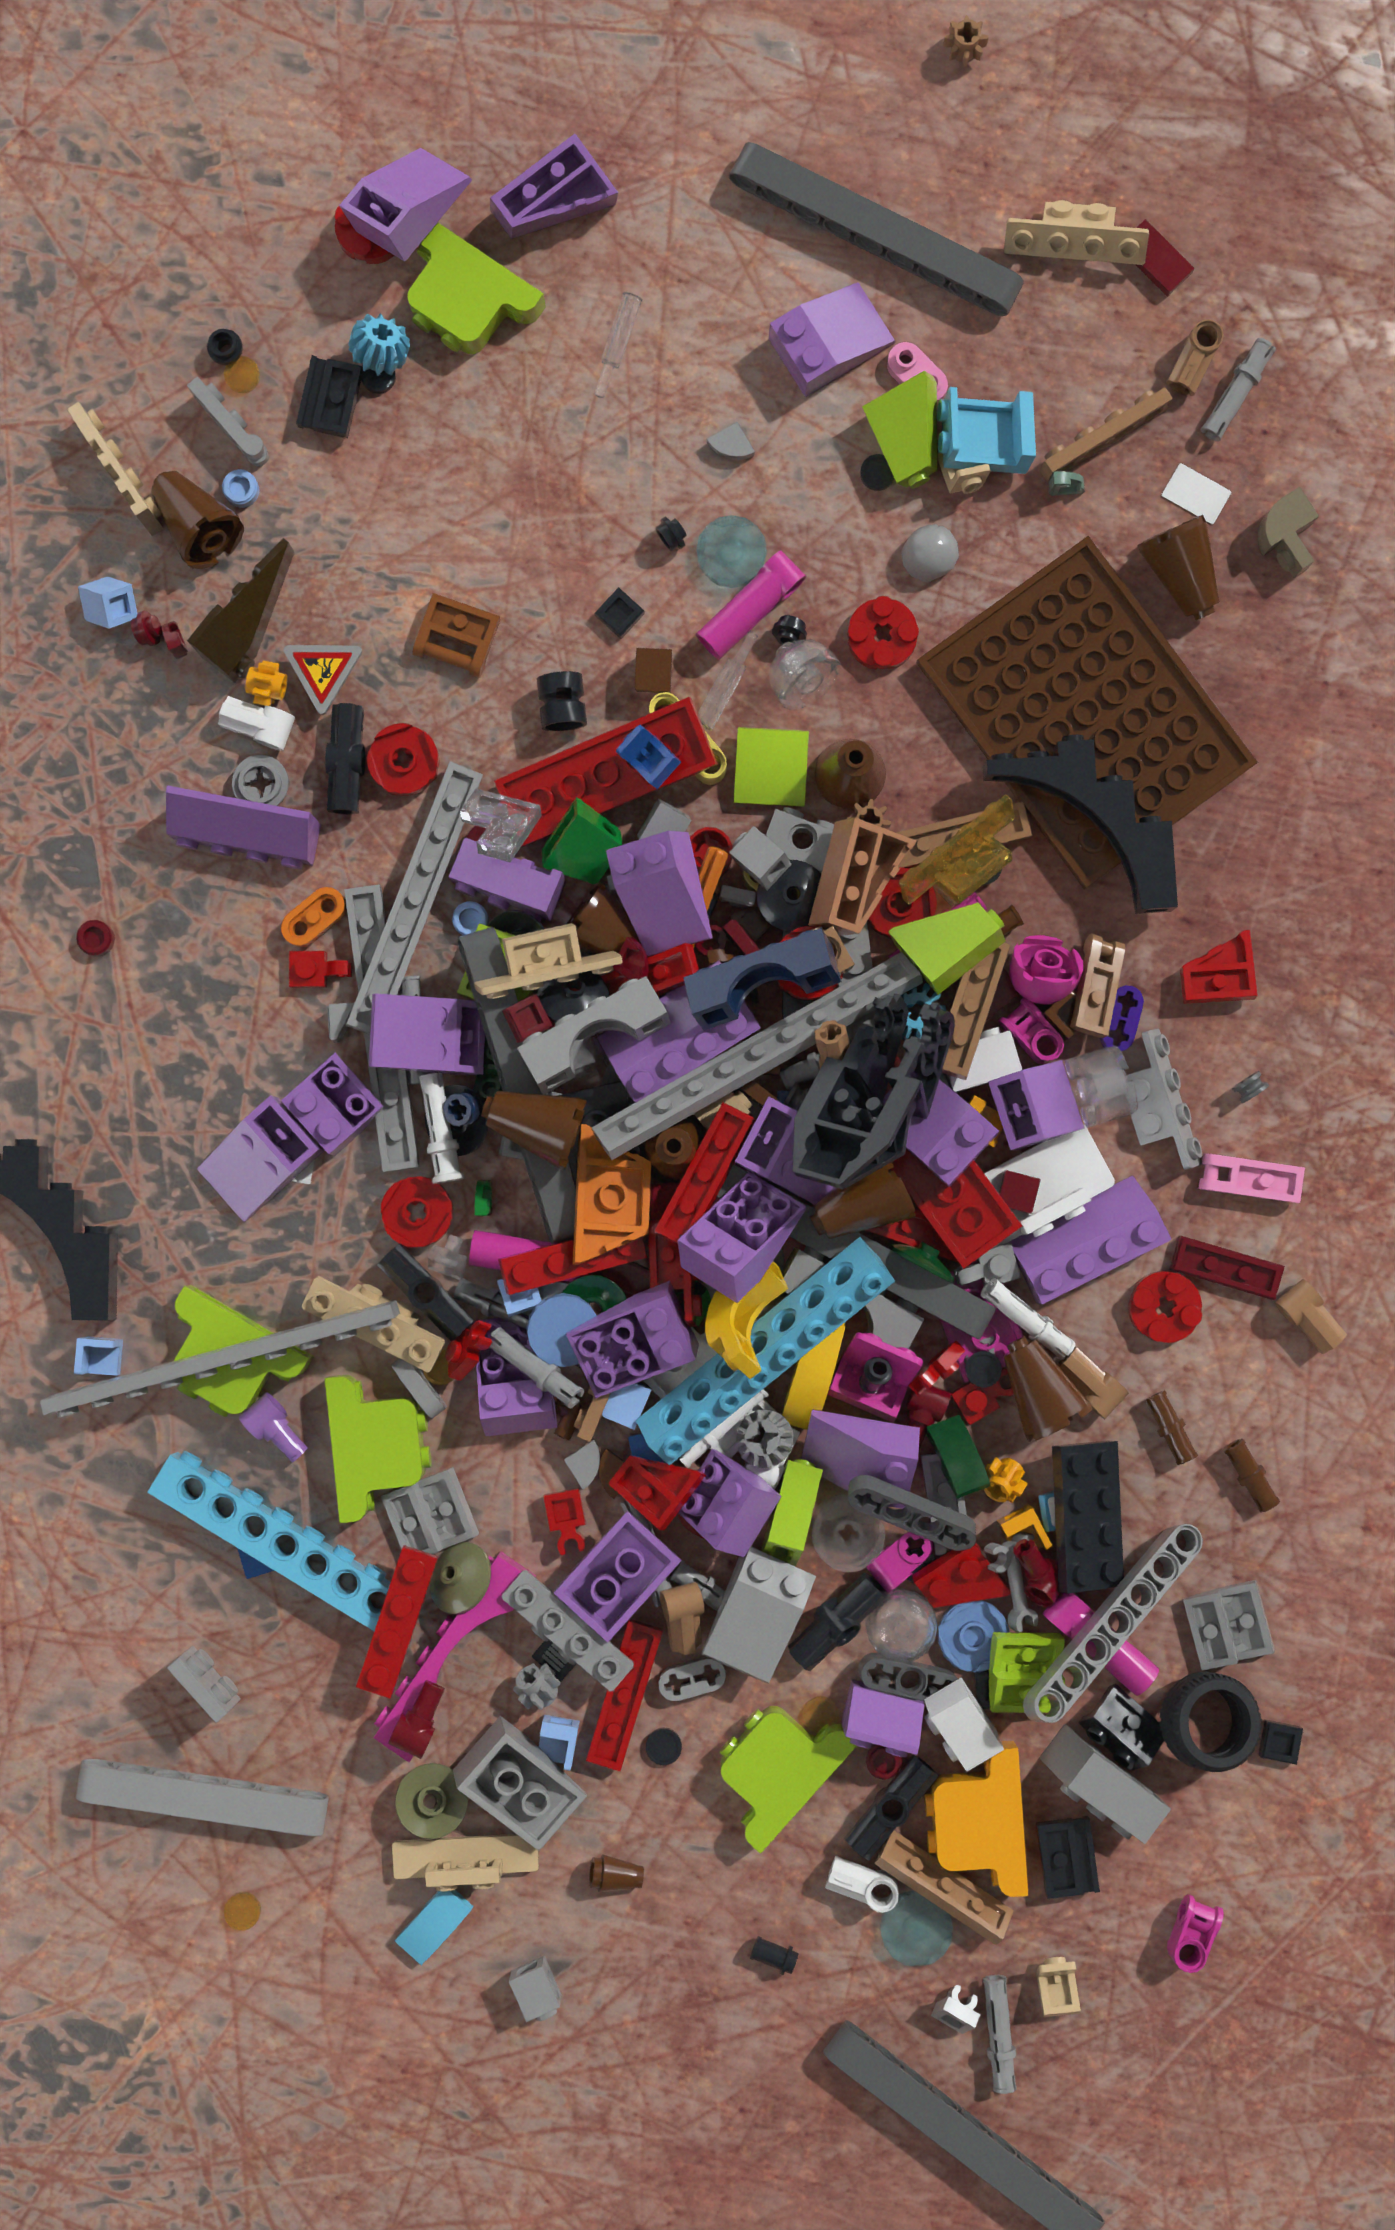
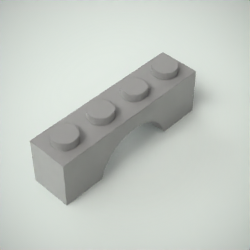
M645 976L639 980L635 978L625 982L620 986L618 992L607 998L605 996L596 998L588 1004L586 1010L575 1016L574 1014H569L562 1017L555 1023V1027L543 1034L542 1032H537L528 1036L523 1041V1045L517 1047L544 1095L575 1077L574 1065L577 1052L582 1044L591 1036L603 1031L616 1030L625 1032L641 1041L671 1024L665 1007Z
M808 1246L805 1247L804 1251L794 1247L781 1272L788 1286V1290L785 1292L788 1294L792 1293L826 1264L822 1262L825 1256ZM885 1289L863 1307L867 1318V1333L877 1335L882 1339V1342L896 1348L903 1347L909 1349L924 1318L916 1315L918 1307L908 1301L899 1298L897 1303L884 1297L888 1291Z

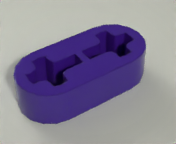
M1125 985L1117 989L1109 1032L1115 1031L1118 1023L1122 1022L1121 1034L1126 1036V1041H1121L1115 1046L1113 1045V1038L1108 1036L1100 1038L1102 1046L1112 1053L1127 1050L1132 1046L1135 1039L1144 999L1142 993L1133 986ZM1126 993L1131 994L1130 1000L1135 1002V1007L1128 1008L1125 1017L1120 1016L1122 1004L1117 1002V998H1122Z

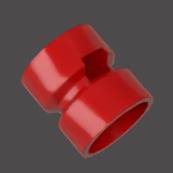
M704 827L692 834L690 840L698 873L709 847H717L727 852L728 857L722 870L721 878L728 872L732 863V856L729 852L733 846L730 838L722 830L715 827Z

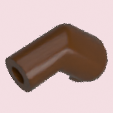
M553 1395L554 1402L561 1415L554 1434L570 1441L576 1429L574 1424L582 1407L579 1401L573 1408H568L566 1404Z

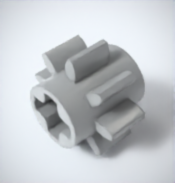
M532 1663L518 1673L516 1678L517 1686L513 1688V1691L519 1696L518 1701L527 1709H530L534 1704L542 1710L543 1707H547L554 1702L558 1694L557 1687L561 1685V1682L555 1677V1672L546 1663L540 1669Z

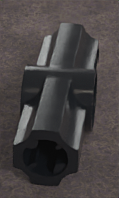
M352 703L332 705L330 743L326 745L325 768L326 773L329 774L327 811L340 815L359 814L360 779L365 772V746L362 744L364 708Z
M401 1244L390 1250L377 1264L404 1292L411 1304L419 1308L450 1341H455L475 1321L443 1288L441 1282L432 1277ZM424 1282L431 1284L435 1290V1296L429 1303L422 1302L417 1295L419 1286Z
M864 1572L839 1597L827 1600L816 1610L814 1614L815 1620L788 1646L791 1656L805 1670L811 1671L835 1647L843 1646L855 1638L861 1629L860 1623L887 1598L885 1590L869 1574Z
M913 1754L887 1787L877 1792L872 1805L844 1837L845 1841L861 1857L869 1861L896 1827L906 1822L910 1810L939 1777L938 1773L923 1759ZM893 1799L901 1803L899 1811L895 1814H886L882 1811V1806L888 1800Z

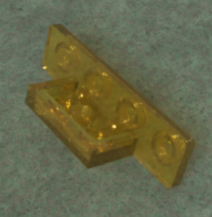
M1004 795L998 801L990 803L976 819L969 824L963 825L955 836L944 845L936 847L930 856L917 867L909 869L899 881L903 900L907 904H911L936 884L960 904L1013 860L1011 851L993 836L1014 820L1012 799Z

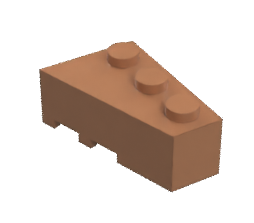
M858 818L836 821L808 925L814 927L822 926L824 930L834 926L839 936L859 934L881 900V893L890 878L895 877L900 869L898 865L907 851L912 850L917 840Z

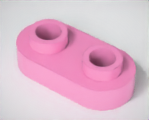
M902 342L891 349L887 360V369L899 384L926 371L934 376L937 382V404L940 399H944L948 388L945 374L916 345ZM907 355L912 359V362L904 364L899 358Z

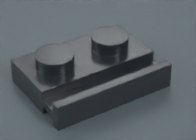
M311 355L296 421L298 428H309L316 432L348 438L363 375L362 366L332 359H319L317 356Z
M1082 1816V1818L1076 1819L1066 1818L1036 1822L1047 1899L1083 1895L1086 1892L1093 1891L1094 1893L1100 1892L1090 1818Z

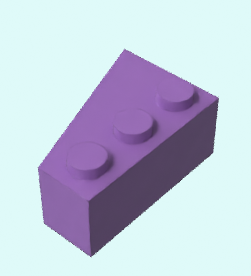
M573 134L490 197V211L509 237L513 239L616 205L618 191L577 135Z
M464 838L449 874L450 880L456 883L455 890L474 897L475 893L478 892L489 897L487 901L489 904L503 910H507L510 905L532 915L539 922L542 919L551 921L566 885L563 872L555 869L549 872L534 866L535 863L524 858L520 860L505 854L506 852Z

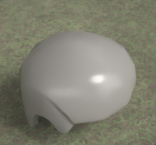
M933 524L920 527L906 540L901 552L903 566L911 577L923 582H931L936 578L947 575L954 568L959 558L958 542L951 531L944 526Z

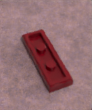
M1179 1236L1169 1270L1275 1300L1285 1266Z

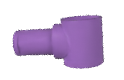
M265 1392L239 1416L243 1426L256 1439L262 1440L264 1438L267 1442L271 1440L292 1463L308 1449L287 1425L289 1422L285 1419L288 1416L286 1410L268 1392Z

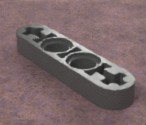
M859 1475L850 1480L848 1484V1502L851 1507L953 1550H967L976 1543V1523L964 1514L873 1476ZM899 1503L906 1507L903 1509H891L888 1505ZM922 1517H934L937 1520L926 1523L919 1519Z

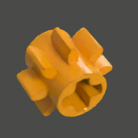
M263 660L262 663L259 662L258 668H249L245 691L254 695V704L271 706V704H274L275 699L283 700L287 688V674L278 672L279 663Z
M995 1457L992 1463L987 1464L985 1467L990 1487L985 1488L984 1491L994 1501L1006 1502L1008 1500L1013 1503L1017 1496L1022 1495L1028 1485L1027 1482L1021 1479L1025 1473L1022 1466L1011 1458L999 1460Z

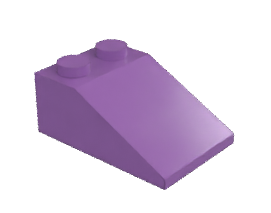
M858 282L797 306L771 322L769 327V340L805 397L895 343L893 336Z
M668 830L606 850L614 887L647 956L656 955L683 943L695 944L713 938L689 832Z
M939 1079L927 1119L912 1116L910 1119L906 1149L944 1184L950 1187L998 1135L999 1130ZM891 1088V1090L884 1096L883 1106L885 1105L893 1088Z
M812 1410L801 1459L812 1462L815 1468L823 1470V1478L847 1491L848 1484L854 1477L869 1475L910 1492L918 1462L920 1428ZM893 1503L888 1505V1507H895L901 1509L906 1507L903 1504Z
M627 1510L556 1587L554 1594L608 1643L681 1562V1559Z

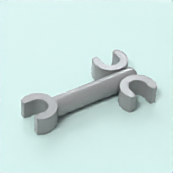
M1027 1532L1016 1533L1011 1541L1004 1542L1002 1545L990 1543L984 1547L987 1553L993 1555L998 1553L996 1562L987 1565L988 1570L997 1573L1007 1570L1013 1602V1609L1008 1615V1626L1011 1630L1019 1633L1023 1631L1021 1621L1024 1616L1026 1624L1038 1625L1037 1613L1028 1608L1020 1561L1013 1553V1548L1017 1542L1022 1539H1028V1541L1034 1539V1535Z

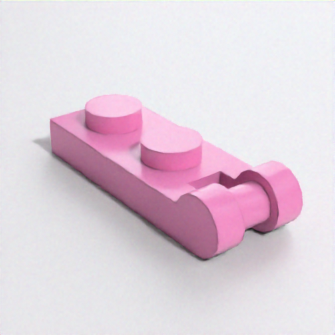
M1203 1153L1202 1165H1205L1204 1177L1199 1180L1198 1189L1300 1203L1304 1167ZM1219 1167L1229 1168L1227 1182L1218 1180Z

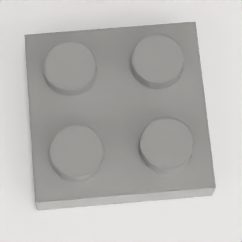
M192 1646L170 1664L167 1669L217 1723L240 1701L241 1698L237 1695L238 1688L227 1676L221 1677L212 1667L214 1666V1661L203 1649L197 1650Z

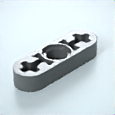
M880 1653L865 1655L858 1665V1674L868 1688L924 1701V1699L939 1691L935 1686L928 1685V1678L932 1683L943 1685L945 1679L949 1684L958 1680L956 1675L948 1669ZM876 1664H879L884 1672L892 1674L893 1683L890 1684L891 1680L888 1675L877 1674L875 1679H872L868 1669H874ZM909 1670L918 1672L919 1681L916 1686L912 1688L901 1686L900 1680L905 1672Z

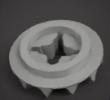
M253 755L244 759L236 767L232 777V790L237 799L279 806L280 802L287 796L290 780L284 766L278 760L267 755ZM260 769L267 781L275 782L265 786L263 797L256 787L246 786L258 781Z
M758 1409L744 1416V1420L736 1428L737 1437L735 1445L741 1457L755 1467H774L783 1462L792 1449V1428L785 1417L773 1410ZM761 1424L766 1433L778 1434L777 1437L767 1441V1454L762 1444L750 1442L754 1437L760 1435Z

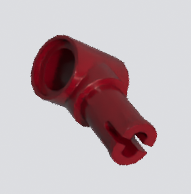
M933 1385L929 1389L926 1388L918 1396L911 1390L905 1409L909 1410L907 1413L909 1420L906 1426L920 1428L919 1450L926 1436V1427L934 1424L935 1421L940 1422L951 1397L950 1392Z
M1022 1539L1014 1546L1013 1553L1025 1568V1576L1028 1579V1583L1024 1592L1034 1603L1050 1608L1054 1605L1060 1594L1058 1592L1057 1561L1043 1558L1033 1540Z
M426 1680L412 1710L408 1709L406 1714H401L388 1744L422 1759L435 1731V1728L432 1727L434 1724L432 1718L445 1688Z

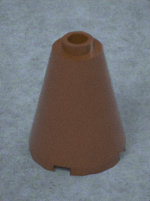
M178 471L162 472L155 478L151 489L152 496L182 560L192 569L212 567L219 563L216 557L224 551L230 555L236 549L242 539L244 525L234 511Z
M1204 515L1168 529L1137 545L1141 555L1186 617L1193 615L1195 620H1198L1215 612L1213 605L1220 601L1207 521Z
M842 739L832 743L822 752L816 764L815 779L817 788L826 801L843 809L853 810L855 803L865 807L870 799L874 801L885 783L886 768L879 752L869 743L859 739Z
M602 881L590 891L593 897L585 902L582 901L566 923H572L576 926L580 951L589 955L609 951L619 953L627 936L636 939L641 944L623 904Z
M497 1091L494 1097L487 1096L481 1117L487 1118V1127L553 1166L565 1170L569 1161L570 1149H573L587 1101L574 1097Z
M688 1116L639 1144L642 1157L651 1162V1176L663 1183L680 1182L706 1134L705 1129L699 1122ZM673 1139L681 1143V1149L677 1153H670L667 1150V1143Z
M893 1163L887 1164L845 1189H833L813 1206L815 1214L809 1217L818 1235L820 1236L825 1233L829 1239L915 1217V1208L901 1178H898L894 1171H890V1169L894 1168Z
M1026 1336L1006 1346L1009 1352L1004 1354L1003 1357L1023 1431L1028 1442H1031L1033 1439L1035 1441L1071 1425L1070 1421L1073 1420L1072 1415L1078 1413L1080 1418H1083L1092 1411L1093 1408L1090 1402L1036 1339L1028 1341Z

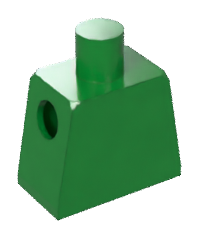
M576 797L542 848V867L551 871L555 869L563 872V875L596 884L600 881L606 870H610L606 850L622 845L621 831Z

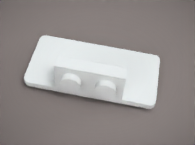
M1085 1125V1129L1042 1142L984 1173L998 1193L1004 1170L1041 1179L1032 1214L1011 1209L1022 1224V1227L996 1246L1008 1243L1021 1235H1028L1031 1232L1034 1237L1048 1232L1054 1228L1051 1223L1052 1221L1063 1215L1066 1221L1086 1211L1083 1205L1090 1202V1198L1114 1185V1177Z

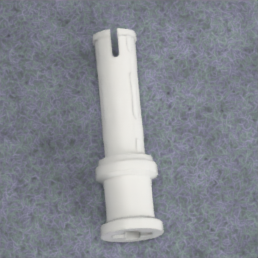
M442 1073L419 1076L431 1143L428 1144L427 1153L432 1155L435 1176L432 1178L433 1184L452 1182L465 1178L464 1173L460 1172L457 1150L460 1148L459 1143H457L456 1139H453L450 1123L445 1118L443 1112L446 1096Z

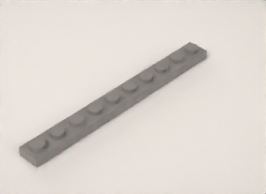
M900 952L593 1126L594 1136L610 1159L613 1160L815 1045V1030L819 1029L823 1022L836 1020L837 1023L848 1026L876 1010L872 1004L875 997L883 999L887 995H902L922 984V975L903 952Z
M393 1300L57 1393L41 1400L40 1405L43 1415L56 1412L58 1418L79 1412L78 1405L91 1402L92 1408L104 1406L114 1402L112 1396L125 1393L127 1399L148 1393L147 1386L160 1383L161 1389L169 1388L183 1383V1376L194 1373L196 1379L205 1378L217 1374L216 1367L230 1364L231 1370L252 1364L251 1358L264 1354L266 1360L286 1355V1348L300 1345L301 1350H306L322 1345L321 1338L334 1335L336 1341L355 1336L357 1335L356 1329L369 1325L371 1331L391 1326V1319L398 1316L400 1311L397 1301Z

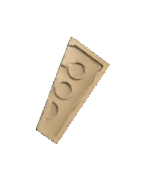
M79 402L68 408L67 411L92 449L98 454L97 457L112 479L115 480V485L125 497L139 521L151 536L163 530L164 528L157 519L161 516L157 505L150 496L144 500L138 491L143 484L131 467L127 470L123 468L119 460L124 455L113 439L105 441L99 432L105 427L94 410L91 409L86 412Z

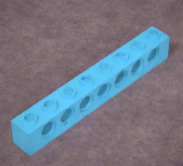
M859 1237L757 1320L751 1330V1344L762 1371L753 1378L749 1379L739 1369L733 1371L727 1365L724 1358L717 1353L646 1411L636 1422L648 1447L668 1465H671L888 1288L895 1280L879 1256Z
M183 1451L182 1454L176 1452L169 1455L147 1493L375 1631L382 1609L373 1606L371 1594L373 1592H382L387 1595L391 1583L385 1579L387 1574L382 1569L370 1563L367 1566L362 1565L354 1560L356 1555L351 1550L342 1545H337L334 1548L323 1541L325 1536L318 1530L310 1526H306L303 1529L292 1522L294 1517L287 1511L279 1507H275L272 1510L262 1504L264 1500L262 1496L250 1489L245 1488L244 1491H241L231 1485L233 1479L225 1473L216 1469L213 1472L208 1471L200 1466L202 1460L194 1454ZM190 1478H195L201 1482L203 1492L200 1497H195L189 1493L187 1484ZM221 1497H226L233 1503L234 1510L229 1516L222 1514L218 1509V1501ZM251 1516H257L263 1520L265 1529L262 1534H255L249 1529L248 1521ZM281 1535H289L294 1539L296 1544L294 1552L286 1553L280 1548L279 1538ZM312 1554H320L325 1558L327 1564L325 1571L318 1572L310 1566L309 1559ZM342 1573H351L356 1577L358 1584L355 1590H346L342 1587L340 1583Z

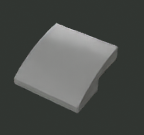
M454 1467L421 1479L412 1486L401 1487L381 1496L401 1550L406 1545L434 1554L444 1548L479 1535Z
M1256 1580L1210 1590L1183 1599L1202 1671L1238 1664V1660L1273 1654L1275 1652Z

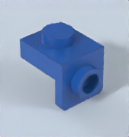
M638 725L629 733L622 744L616 749L618 755L629 762L656 789L662 785L681 763L655 735L641 725Z

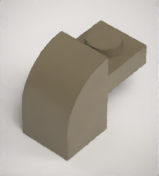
M1301 487L1278 500L1265 515L1258 529V545L1262 555L1264 556L1275 549L1280 566L1286 572L1290 571L1293 578L1305 572L1314 562L1298 534L1309 528L1319 517Z

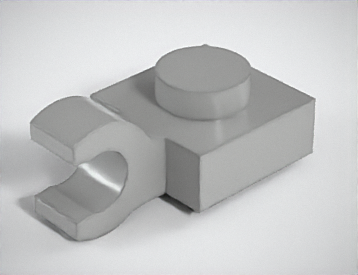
M1011 1243L995 1246L976 1260L977 1263L969 1265L964 1269L961 1267L953 1270L957 1284L960 1283L961 1285L982 1278L983 1286L987 1282L994 1286L991 1283L993 1278L999 1280L1000 1283L1021 1278Z

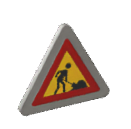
M286 645L284 653L317 712L324 715L362 655V649L360 646Z

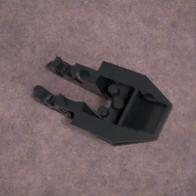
M894 994V996L887 995L883 999L875 997L872 1003L876 1008L874 1016L875 1028L867 1025L865 1028L860 1027L843 1060L826 1057L794 1118L793 1172L796 1176L845 1189L905 1155L911 1117L916 1116L927 1119L954 1033L955 1020L951 1012L943 1011L938 1003L924 1004L919 1013L923 1022L922 1037L920 1039L911 1036L910 1039L905 1040L903 1048L906 1053L899 1067L893 1068L908 1019L907 1004L899 994ZM889 1082L893 1090L883 1106V1099Z

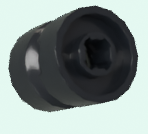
M561 671L544 674L537 678L539 700L544 702V705L540 708L542 730L569 731L587 725L585 703L579 701L584 696L581 673Z

